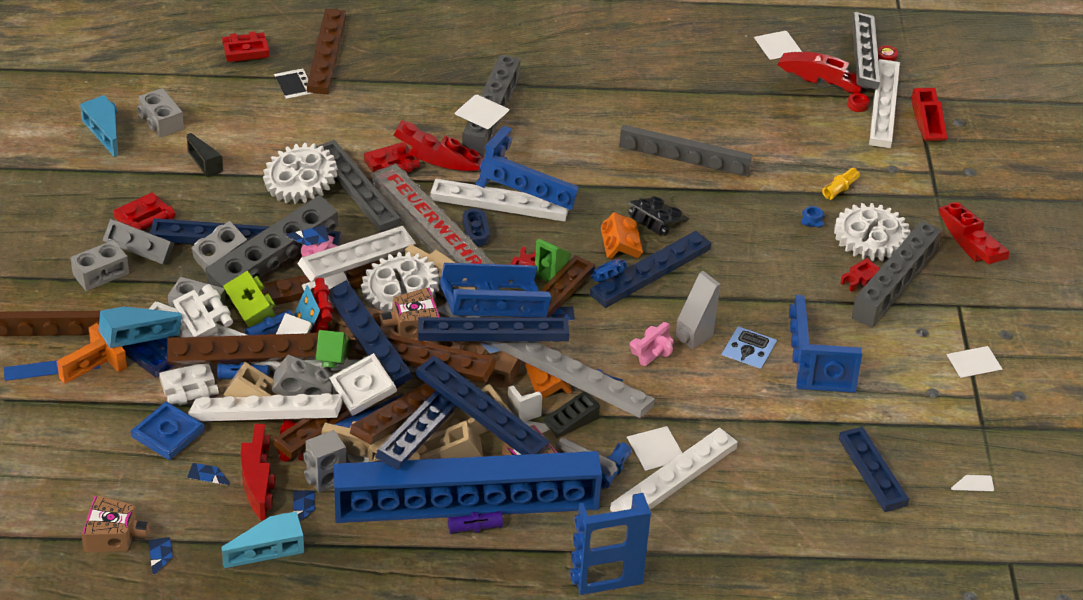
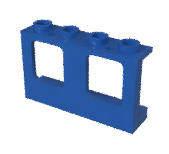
M444 263L440 285L452 315L547 317L551 300L549 292L539 291L534 280L537 266ZM453 286L477 287L479 290H474V289H455V290H453ZM499 288H522L525 291L499 290Z
M644 493L633 494L631 509L588 516L584 504L579 503L578 515L574 517L577 533L573 534L575 551H572L571 555L574 568L570 569L572 584L577 585L580 595L643 584L651 512ZM627 525L626 540L623 543L590 548L591 533L594 530ZM623 561L621 577L587 583L589 567Z

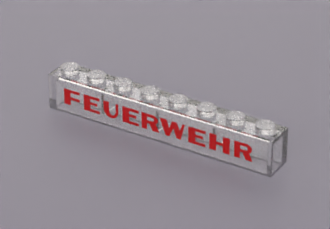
M397 164L372 173L373 186L398 214L405 225L431 252L437 250L455 263L496 264L485 255L481 248H478L472 242L468 235L462 232L457 223L453 222L446 215L445 211L440 209L433 202L432 198L427 196L420 186L413 182L407 172L402 170Z

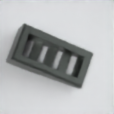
M192 133L187 134V151L205 176L210 177L222 173V155Z
M584 391L545 417L543 422L559 438L598 419L600 405L589 393ZM560 420L564 425L561 426L557 421Z

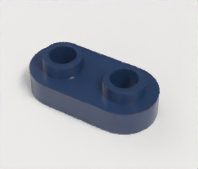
M476 208L466 210L463 213L462 223L467 242L473 246L487 244L489 242L490 230L486 214Z

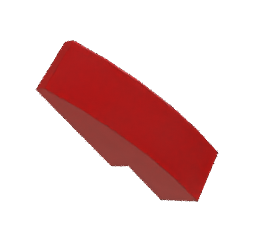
M914 88L911 102L922 137L925 141H946L947 133L941 101L937 99L936 88Z

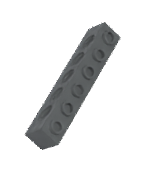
M499 55L480 96L507 108L520 80L521 59ZM501 119L489 129L468 121L462 134V145L468 149L476 150L484 157L487 151L485 149L486 144L493 138Z
M321 195L315 197L206 267L207 282L210 285L224 288L223 285L246 271L250 273L252 278L257 276L260 279L261 276L275 270L281 263L295 257L301 251L303 244L287 237L286 234L319 226H325L327 233H332L338 227V212ZM225 290V297L226 299H228L229 295Z
M921 220L855 297L852 319L873 328L937 252L942 229Z

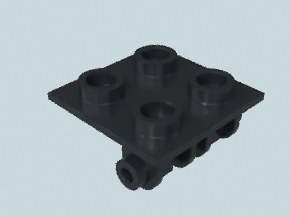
M656 196L629 201V204L632 205L628 212L631 215L630 217L660 236H666L669 233V224L689 220L688 217L682 214L680 209L666 205L663 199Z

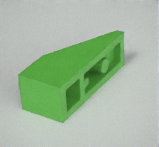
M319 330L316 361L322 363L324 368L336 369L337 364L344 365L353 340L344 332Z

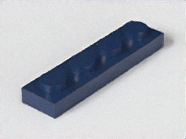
M863 426L840 432L839 441L883 511L888 512L908 506V496Z

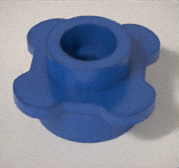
M809 206L802 211L804 217L801 219V223L810 227L823 226L822 218H824L825 214L819 207Z

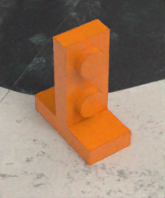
M96 323L89 327L90 344L57 360L59 379L66 384L106 362L112 365L118 372H121L127 368L125 350L121 346L109 348L98 331L99 325Z

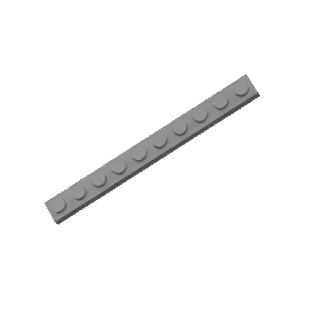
M448 302L437 309L440 317H484L452 315ZM483 341L639 418L654 407L655 399L642 391L635 390L621 381L606 376L598 370H594L577 360L561 354L559 351L540 344L538 341Z

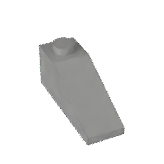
M704 271L699 273L677 320L676 337L691 349L706 342L714 335L720 283Z

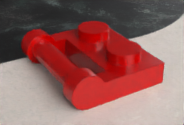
M153 192L113 210L114 218L117 221L140 230L152 227L154 218L170 220L176 218L173 208L167 206Z

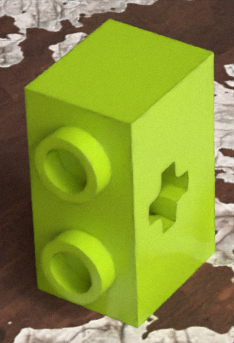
M246 271L223 285L248 327L263 322V319L268 316L271 318L276 316L272 309L276 305L269 294L265 296L262 294L261 290L264 289V286L257 276L252 278L250 273Z

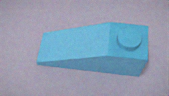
M297 511L270 516L222 546L224 568L304 553V539Z

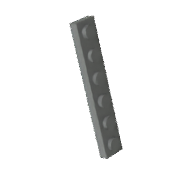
M854 12L852 27L857 85L867 89L873 88L878 90L880 74L874 16Z
M623 125L620 132L619 147L747 177L750 173L753 154Z
M335 140L316 146V148L323 146L324 151L329 150L330 154L334 156L338 168L336 170L338 175L335 177L336 180L379 232L400 225L398 214Z

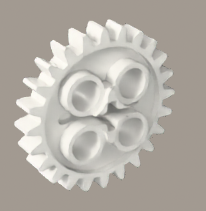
M304 143L300 148L295 144L294 149H290L287 146L286 152L278 151L279 157L272 156V162L266 163L267 169L263 170L265 175L263 179L271 196H276L278 201L284 198L285 203L293 199L294 204H297L299 199L306 203L307 198L314 199L316 194L323 196L322 190H330L329 184H335L334 178L338 176L336 172L338 168L334 156L330 154L329 150L324 151L323 146L316 148L315 143L310 147H307V144Z
M861 203V208L853 205L852 210L845 208V213L840 212L839 218L836 219L834 234H836L835 239L840 240L839 246H846V252L853 250V256L861 254L862 259L870 256L872 261H874L875 257L883 261L884 256L890 258L909 236V224L904 223V217L898 218V212L890 213L891 208L883 210L882 205L875 208L873 203L870 204V207H866L864 203Z
M398 252L395 258L389 254L388 260L380 258L381 264L372 263L373 270H366L367 276L362 277V293L368 307L373 306L374 309L383 312L392 311V299L403 295L394 271H398L406 293L430 287L433 299H435V292L439 291L438 285L440 284L437 267H434L433 261L428 262L427 257L420 259L419 253L411 257L410 252L406 256H402Z

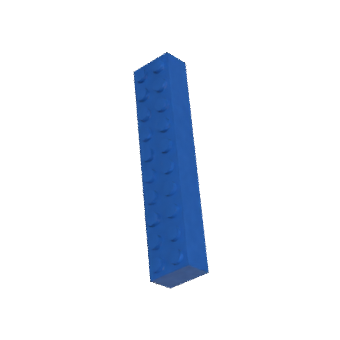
M598 451L407 460L399 470L387 466L384 462L333 464L336 523L447 518L471 515V512L476 511L478 514L501 511L502 515L579 511V503H583L586 510H599L602 480Z

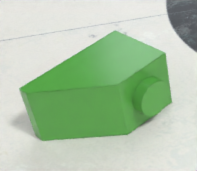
M538 239L536 241L535 266H537L535 277L549 282L570 261L571 252Z

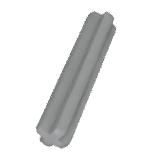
M561 438L559 442H556L557 451L560 453L591 451L566 438ZM599 455L601 472L607 476H612L617 471L616 463Z

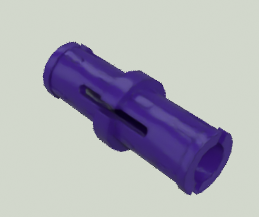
M476 511L471 512V515L448 517L450 534L466 531L479 533L482 529L503 527L501 511L478 514Z

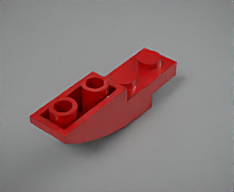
M813 52L783 53L777 64L784 71L794 73L803 80L815 84L820 77L827 83L840 86L849 93H859L862 87L857 85L856 74L846 70L849 65L848 62L829 55Z
M402 119L393 135L412 146L409 152L410 155L439 167L462 171H478L484 158L476 150L468 149L461 145L455 138H449L444 135L440 142L432 134L425 133L419 130L413 123L405 122Z
M952 202L949 205L939 207V213L949 232L965 253L975 262L984 260L987 264H992L1009 259V250L983 230L984 222L962 204Z
M255 424L252 443L241 442V467L244 490L249 504L260 520H265L267 510H272L273 494L269 493L270 490L275 489V474H271L268 455L265 454V450H270V435H266L265 424Z

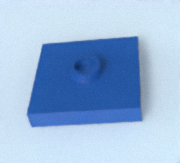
M165 402L131 430V437L170 461L203 433L205 426L195 418Z

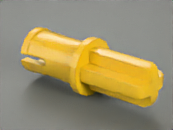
M851 168L844 174L837 175L834 181L822 189L824 197L832 200L840 192L847 191L849 185L860 177V172L856 168Z

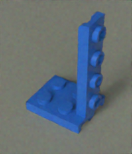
M503 126L486 144L485 149L487 151L485 158L481 162V174L476 181V185L484 188L490 180L572 210L579 189L578 186L507 160V157L504 156L512 143V137H510L512 129Z
M795 295L794 304L789 306V318H791L792 362L797 363L796 389L856 393L862 348L809 344L805 297L803 295Z

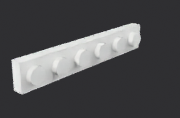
M879 59L880 85L878 90L875 89L869 145L891 148L900 62Z
M435 179L430 193V200L559 221H566L569 210L524 192L486 186L483 188L473 184Z
M400 226L302 257L297 264L308 279L313 282L317 278H326L380 260V258H387L389 254L393 256L398 254V252H405L408 246L411 244L415 246L416 243L406 229Z
M329 393L321 395L299 394L296 396L201 397L195 399L188 414L198 421L337 418L343 404L341 394Z
M721 428L716 429L613 501L610 510L616 512L631 509L632 496L638 493H644L651 510L737 449L738 441Z

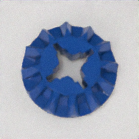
M620 259L609 261L595 268L591 276L596 282L604 281L626 270L628 267L627 262Z

